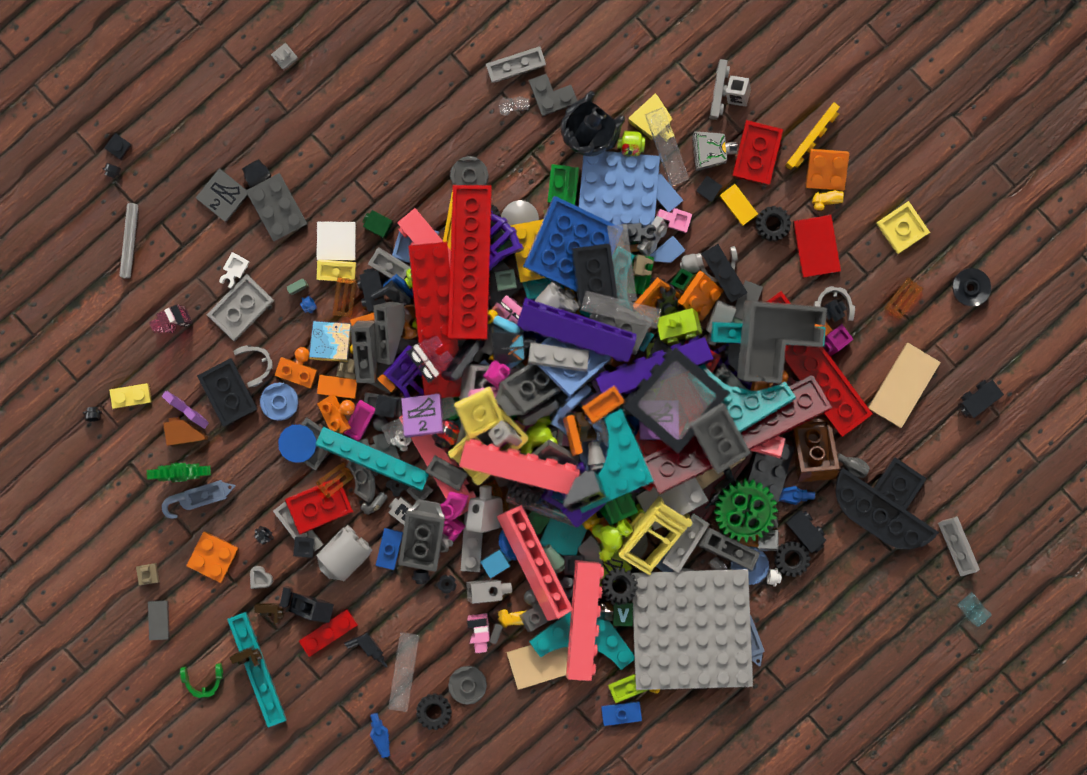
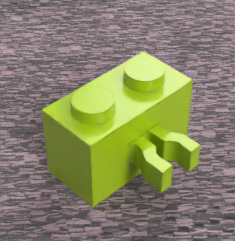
M693 308L656 318L660 340L667 345L677 344L679 340L683 339L690 340L702 334L698 312Z

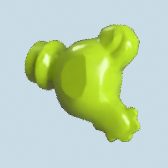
M550 415L541 417L535 425L527 430L528 441L521 447L522 454L526 456L528 453L532 454V450L535 447H540L548 439L558 444L551 430L547 427L551 423Z
M626 519L618 521L617 527L611 525L603 526L601 524L593 527V535L599 538L603 545V550L599 552V558L604 562L610 561L614 553L623 546V536L628 537L633 532L631 524Z

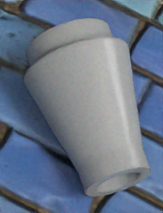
M599 441L588 443V466H590V471L602 469L605 457Z

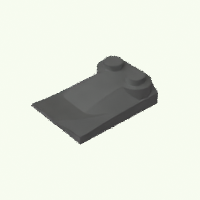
M529 364L500 382L495 399L506 415L512 416L528 412L547 399L557 396L562 390L538 365Z
M419 499L407 510L398 565L437 571L445 516L439 503Z

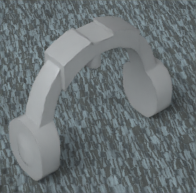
M733 246L730 247L731 266L735 269V262L738 261L736 248ZM701 253L696 254L701 271L711 280L717 282L716 278L709 275L705 270Z
M832 286L825 288L818 297V300L814 302L813 306H820L823 296L827 293L834 292L833 297H837V293H840L847 301V320H854L855 306L852 305L847 290L841 287L836 288Z
M246 345L234 350V355L258 351L266 356V358L261 359L262 362L268 361L266 372L247 383L248 388H251L263 382L262 380L268 376L273 364L269 357L270 354L264 348L248 347Z

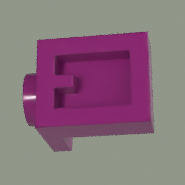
M841 324L825 337L823 347L831 357L850 343L853 338Z

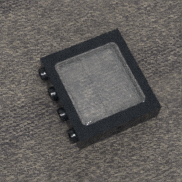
M675 347L673 350L669 348L662 356L665 360L660 365L656 363L649 371L652 375L647 380L643 378L636 386L639 390L635 395L630 393L624 400V403H626L624 408L671 449L679 453L695 435L689 424L720 405L730 393Z

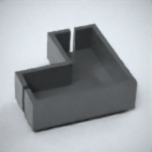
M745 300L737 378L744 381L782 383L785 345L823 347L825 329L814 326L815 324L825 325L827 308Z

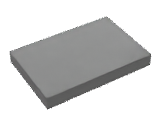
M246 274L211 309L207 316L235 342L275 300Z

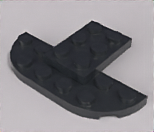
M896 457L892 458L874 487H871L846 469H840L835 484L836 499L839 507L850 520L884 543L899 549H914L928 544L939 534L937 530L906 510L927 478Z

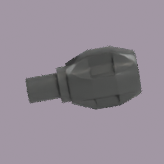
M840 453L837 455L838 461L845 466L847 471L858 478L866 477L870 467L864 460L846 457Z

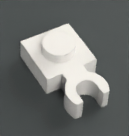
M232 252L223 268L228 272L221 276L219 282L223 284L225 279H230L228 287L232 289L235 285V277L242 278L250 262Z

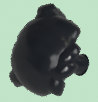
M589 91L585 97L573 103L566 110V115L561 121L560 127L564 143L578 154L589 157L614 148L619 139L622 125L625 122L623 115L613 119L603 109L593 103L595 98L593 91Z

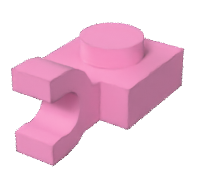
M674 208L672 213L660 209L657 216L669 222L668 228L686 233L692 214Z

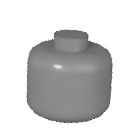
M696 254L683 256L680 267L690 273L699 272L700 268Z

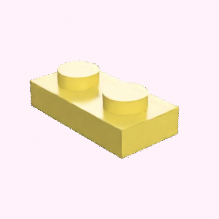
M318 259L317 280L355 283L357 262Z
M149 384L110 389L112 409L152 403Z

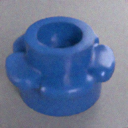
M310 296L302 297L300 305L305 313H313L317 309L313 299Z

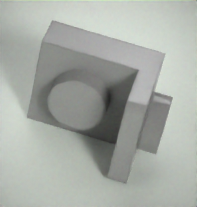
M503 420L488 432L497 447L501 446L504 442H510L515 446L522 442L516 430Z

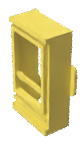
M499 407L504 422L512 426L522 440L518 446L509 442L501 449L507 451L508 449L518 450L528 441V437L520 426ZM467 435L448 452L449 456L454 458L458 464H460L465 440L470 441ZM477 436L471 438L481 441ZM463 468L472 477L476 485L482 484L491 475Z
M658 496L645 513H639L631 522L633 532L630 536L623 539V546L618 550L619 557L650 575L651 571L684 531L693 524L688 513L680 515L666 506L662 497ZM654 521L670 530L665 538L649 529ZM648 531L661 539L662 542L644 561L630 551L645 532Z

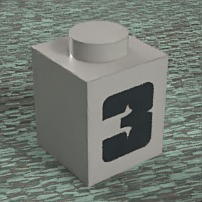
M730 75L726 89L728 104L747 106L751 92L749 78Z
M400 497L399 500L395 498L389 505L391 510L388 513L404 525L406 512L413 505L403 497Z

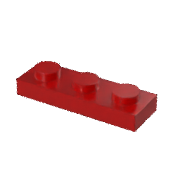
M346 609L331 619L329 623H325L299 640V643L310 657L358 624L350 611Z

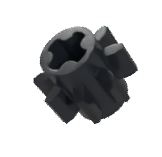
M834 299L824 305L827 308L826 320L831 319L834 323L846 316L843 311L847 310L843 301L838 303L837 299Z

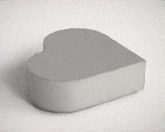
M255 566L251 569V589L267 588L272 585L273 576L266 573L262 566Z

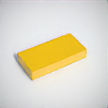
M736 184L720 195V198L742 226L758 215Z

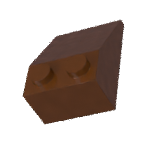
M817 418L793 428L794 456L798 482L836 479L840 467L831 422L827 418Z

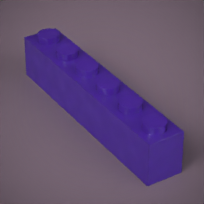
M528 298L524 300L516 325L525 331L532 330L538 332L543 337H553L562 343L569 342L575 344L580 349H590L599 355L606 354L612 356L617 361L629 362L637 335Z
M699 336L688 340V344L681 345L679 343L670 347L671 350L676 347L698 367L708 364L713 360L705 337L701 339ZM660 350L653 353L651 358L645 359V357H641L634 361L635 364L629 366L623 364L616 367V371L611 373L604 371L598 374L595 382L600 394L612 386L616 387L621 396L639 390L636 386L643 378L647 380L652 375L649 371L656 363L660 365L665 360L662 356L666 352ZM675 361L657 382L687 372L688 370Z

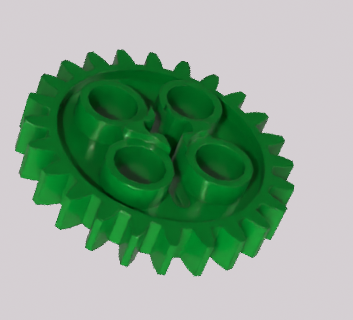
M173 463L169 466H157L158 469L147 470V479H158V481L185 482L189 479H200V476L211 475V466H200V464Z
M744 479L743 484L736 480L735 487L729 483L730 490L723 488L725 494L724 496L718 494L721 502H715V505L719 508L714 509V512L719 514L715 517V520L720 522L718 524L719 528H724V534L729 533L731 539L736 535L737 541H740L743 537L745 542H748L749 537L755 541V535L757 534L762 538V531L769 533L767 526H774L771 520H775L777 517L772 513L778 512V509L772 507L777 502L771 500L774 495L768 493V487L763 488L761 482L756 486L754 480L748 484V481ZM737 496H743V500L740 503L734 502ZM756 500H762V504L759 507L753 506ZM747 507H748V508H749V511H746V512H745V515H744V513L742 512V510H746ZM738 514L737 520L730 521L731 515ZM750 519H757L754 525H748Z

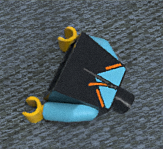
M495 310L488 311L490 316L488 317V324L493 322L494 325H492L493 354L489 357V360L505 364L509 369H512L525 359V349H530L531 343L536 344V337L524 338V330L516 326L517 324L498 316Z

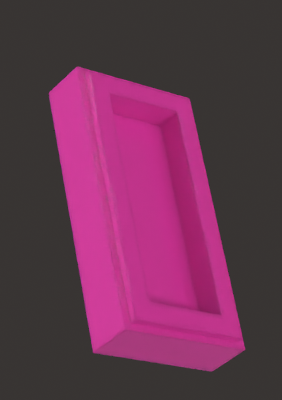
M359 400L355 411L348 421L351 429L344 434L359 442L374 416L375 408Z

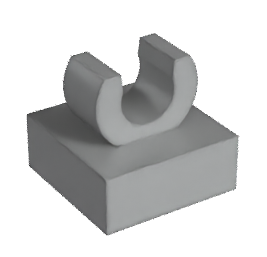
M286 43L271 54L283 70L298 60V57Z

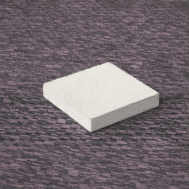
M317 222V260L356 261V222Z

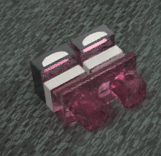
M177 304L157 313V319L149 322L153 333L158 332V334L164 332L173 333L176 325L187 327L193 324L186 307Z
M437 336L429 340L424 339L406 351L428 383L446 370V366L453 360L448 351H445L440 356L434 351L443 345Z

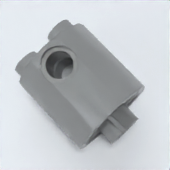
M554 281L534 300L571 313H575L580 308L574 300L576 295L569 289H563L560 284Z
M349 525L343 527L317 554L319 569L329 579L345 581L371 554L372 549L369 547V544L362 537L358 539L359 537L355 534L356 532Z

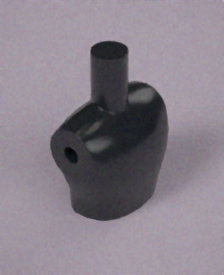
M260 159L242 168L245 180L250 188L272 177Z

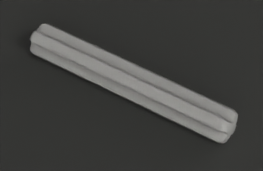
M128 203L126 210L119 275L121 278L126 279L131 277L138 215V205L135 203Z

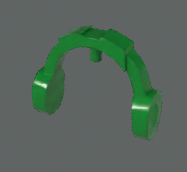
M222 663L216 664V683L214 688L206 692L205 687L202 688V692H199L191 686L187 667L180 668L181 682L185 683L188 691L194 697H210L215 694L220 680L223 679Z

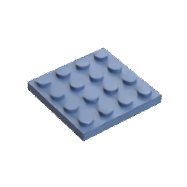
M604 151L601 154L590 157L583 155L579 208L623 228V224L642 223L643 228L652 224L655 219L660 156L640 154L638 157L624 156L620 152Z

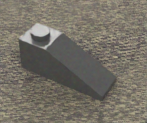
M397 302L374 305L377 362L391 365L395 359L405 324L404 304Z
M357 321L351 327L356 383H375L377 372L375 321Z
M711 528L706 529L696 545L753 571L760 555L759 552Z

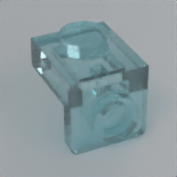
M972 592L957 604L967 619L976 627L985 623L992 616Z

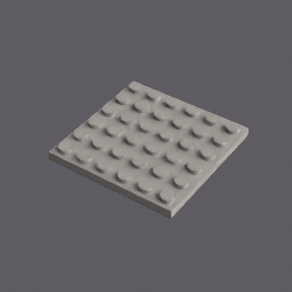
M748 569L679 571V573L676 571L651 572L650 575L645 572L632 573V575H635L634 580L638 582L636 585L638 590L633 597L636 690L753 687Z

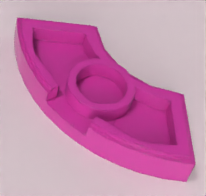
M450 491L446 501L440 504L442 513L445 516L444 525L462 513L468 502L469 495Z

